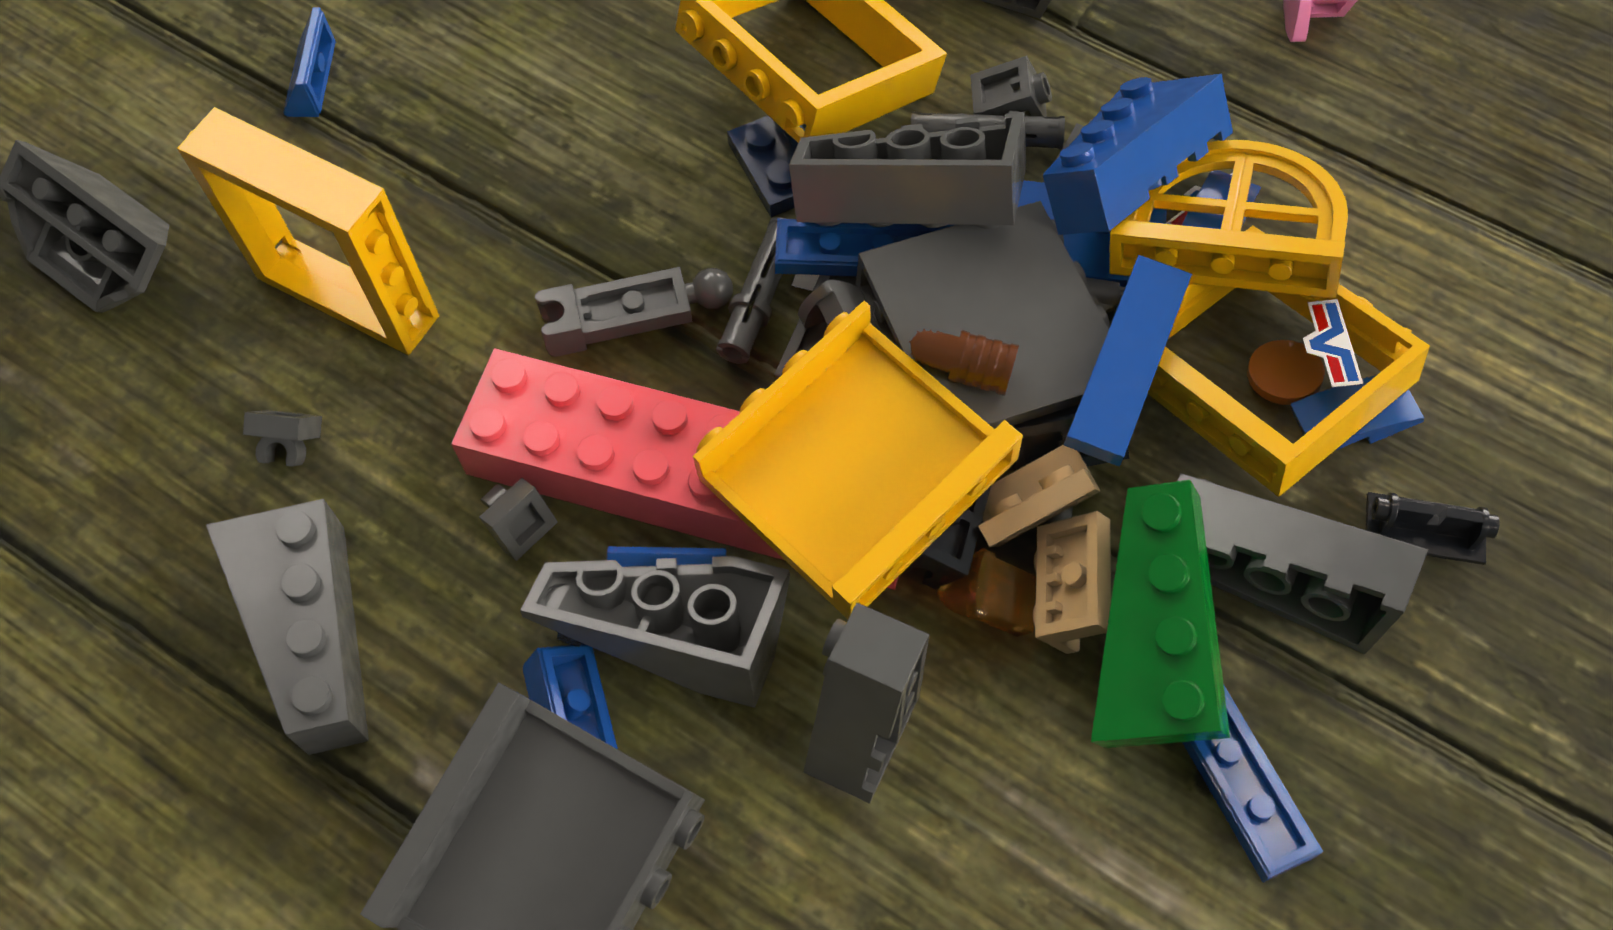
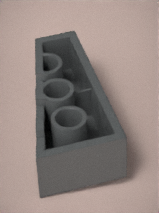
M324 499L206 524L285 735L308 755L369 741L345 530Z

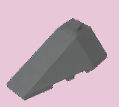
M734 556L712 557V564L678 565L676 558L656 559V566L622 567L616 560L545 562L520 612L523 618L697 693L755 708L775 658L790 580V570Z

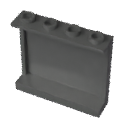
M1041 201L1018 207L1014 225H1002L992 229H984L976 225H954L859 253L856 286L861 289L865 301L870 305V311L881 333L909 357L912 358L909 341L913 339L917 331L922 332L923 329L926 331L931 329L933 333L939 331L960 337L961 331L964 330L977 336L979 334L987 336L986 338L998 339L1003 341V343L1019 345L1005 396L998 395L993 391L980 390L981 388L965 386L960 382L948 381V372L933 369L928 364L922 365L921 362H918L922 368L994 429L1004 420L1013 426L1080 404L1109 331L1110 322L1104 308L1101 305H1096L1087 289L1086 276L1082 266L1077 261H1072L1064 246L1063 235H1058L1055 220L1050 219Z
M498 682L360 915L381 928H397L399 930H633L645 907L654 909L664 896L672 879V874L666 871L677 849L680 847L686 850L699 833L705 815L700 813L699 810L705 799L519 692Z

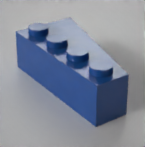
M1222 74L1153 83L1151 78L1141 77L1123 83L1114 97L1101 107V111L1088 125L1081 129V133L1067 148L1060 152V156L1043 174L1058 235L1110 231L1150 199L1149 190L1162 185H1168L1179 176L1177 165L1187 157L1189 161H1198L1209 152L1207 142L1210 139L1223 141L1233 133Z

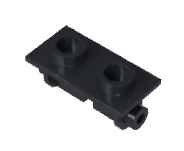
M1390 492L1387 495L1367 493V531L1428 549L1426 556L1481 565L1486 564V537L1495 538L1500 525L1499 516L1489 514L1488 508L1478 507L1474 509L1398 497L1396 493Z

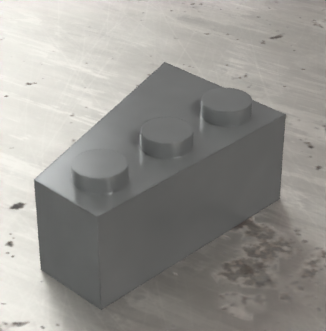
M857 602L847 622L840 619L835 621L822 651V655L827 656L828 659L823 670V676L825 677L803 773L865 802L871 803L920 697L929 640L928 633Z

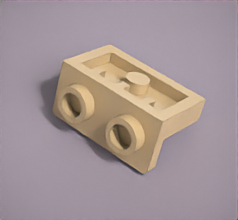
M1062 445L993 483L983 516L984 523L978 525L989 547H999L1101 491L1080 453L1077 450Z
M1094 511L1038 526L1037 551L1034 555L1036 571V606L1033 610L1035 638L1066 654L1078 652L1080 650V638L1107 633L1111 606L1110 519L1100 512Z

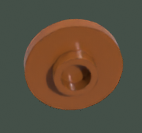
M1275 340L1261 345L1252 354L1247 369L1248 381L1254 391L1264 399L1282 405H1290L1293 402L1318 393L1325 376V368L1321 358L1307 353L1304 344L1292 340Z

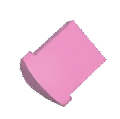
M1283 0L1285 29L1290 42L1306 41L1310 18L1344 17L1358 0Z

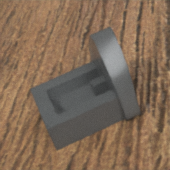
M827 280L819 285L802 302L798 316L804 328H809L825 321L829 325L839 314L843 312L850 314L859 304L865 301V297L861 289L853 284L838 280ZM870 311L871 324L880 331Z

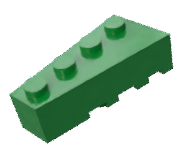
M1190 479L1128 488L1091 742L1103 748L1230 738L1200 495Z

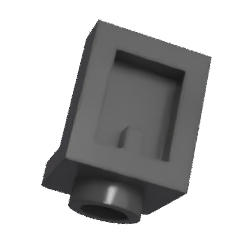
M1027 55L970 75L974 114L1005 115L1008 114V110H1015L1019 112L1029 111L1031 116L1047 117L1046 103L1052 101L1051 88L1045 73L1037 74Z

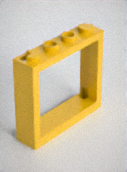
M680 0L675 31L798 143L803 137L845 133L933 94L947 53L884 0H806L883 67L818 95L732 19V17L779 0ZM806 124L805 131L800 127V125Z
M215 107L193 131H190L187 138L177 147L257 279L408 356L438 319L439 313L384 188ZM276 205L332 232L350 267L295 240ZM281 240L282 243H281V244L277 247V249H276L275 246H276V245L279 243V241Z
M1254 225L1245 231L1265 234ZM1189 283L1168 339L1231 292L1234 287ZM1338 284L1336 299H1338L1353 351L1381 372L1294 444L1166 346L1148 394L1279 497L1419 381L1430 345L1412 334V330L1402 327L1374 308L1365 298L1355 295ZM1268 291L1312 323L1313 320L1308 302L1333 300V298Z

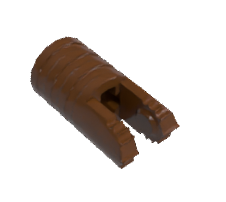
M923 329L922 332L917 331V334L909 341L912 351L910 355L912 358H915L917 363L921 362L922 365L928 364L930 368L948 372V381L960 382L969 387L981 388L980 390L987 392L993 391L1002 396L1006 394L1019 345L1003 343V341L998 339L986 338L987 336L979 334L977 336L964 330L961 331L960 337L939 331L933 333L931 329L930 331Z

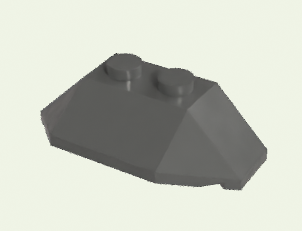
M15 140L0 175V198L8 203L11 223L26 259L95 312L104 313L144 293L166 247L169 224L100 174L27 142Z

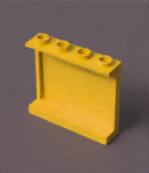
M863 301L850 314L843 312L835 317L826 328L823 338L808 352L801 350L793 355L783 368L782 375L766 390L759 388L750 394L742 404L740 414L724 428L716 427L707 433L700 441L696 454L693 455V460L699 480L848 619L856 602L868 607L1018 460L1023 435L1006 420L995 429L875 328L871 324L870 305Z

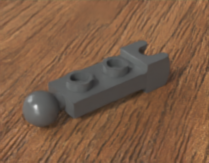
M676 267L574 289L572 284L544 289L535 294V300L541 318L546 323L541 328L547 352L549 355L557 357L587 350V344L693 322L689 304L698 303V305L706 309L721 308L732 297L733 283L726 272L718 268H707L698 272L693 282L684 284L681 269Z

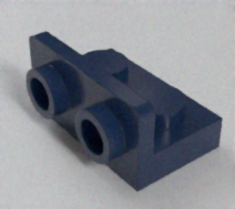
M769 116L727 131L728 144L769 216L773 217L795 208L789 163L798 142ZM806 124L800 125V127H801L804 131H805V128H806Z

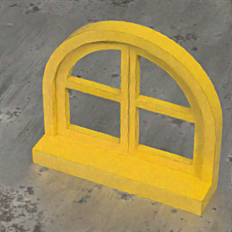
M1250 140L1207 142L1209 152L1198 161H1189L1187 157L1177 165L1179 176L1168 185H1162L1149 190L1150 199L1111 229L1110 274L1130 276L1138 255L1192 273L1189 283L1336 299L1345 248L1348 209L1343 191L1335 179L1323 167L1308 157L1293 150L1264 142ZM1233 169L1227 200L1164 194L1172 186L1191 176L1214 170ZM1253 171L1275 176L1293 185L1306 196L1313 208L1247 202ZM1154 208L1224 215L1221 229L1150 222ZM1244 217L1317 224L1316 239L1241 231Z

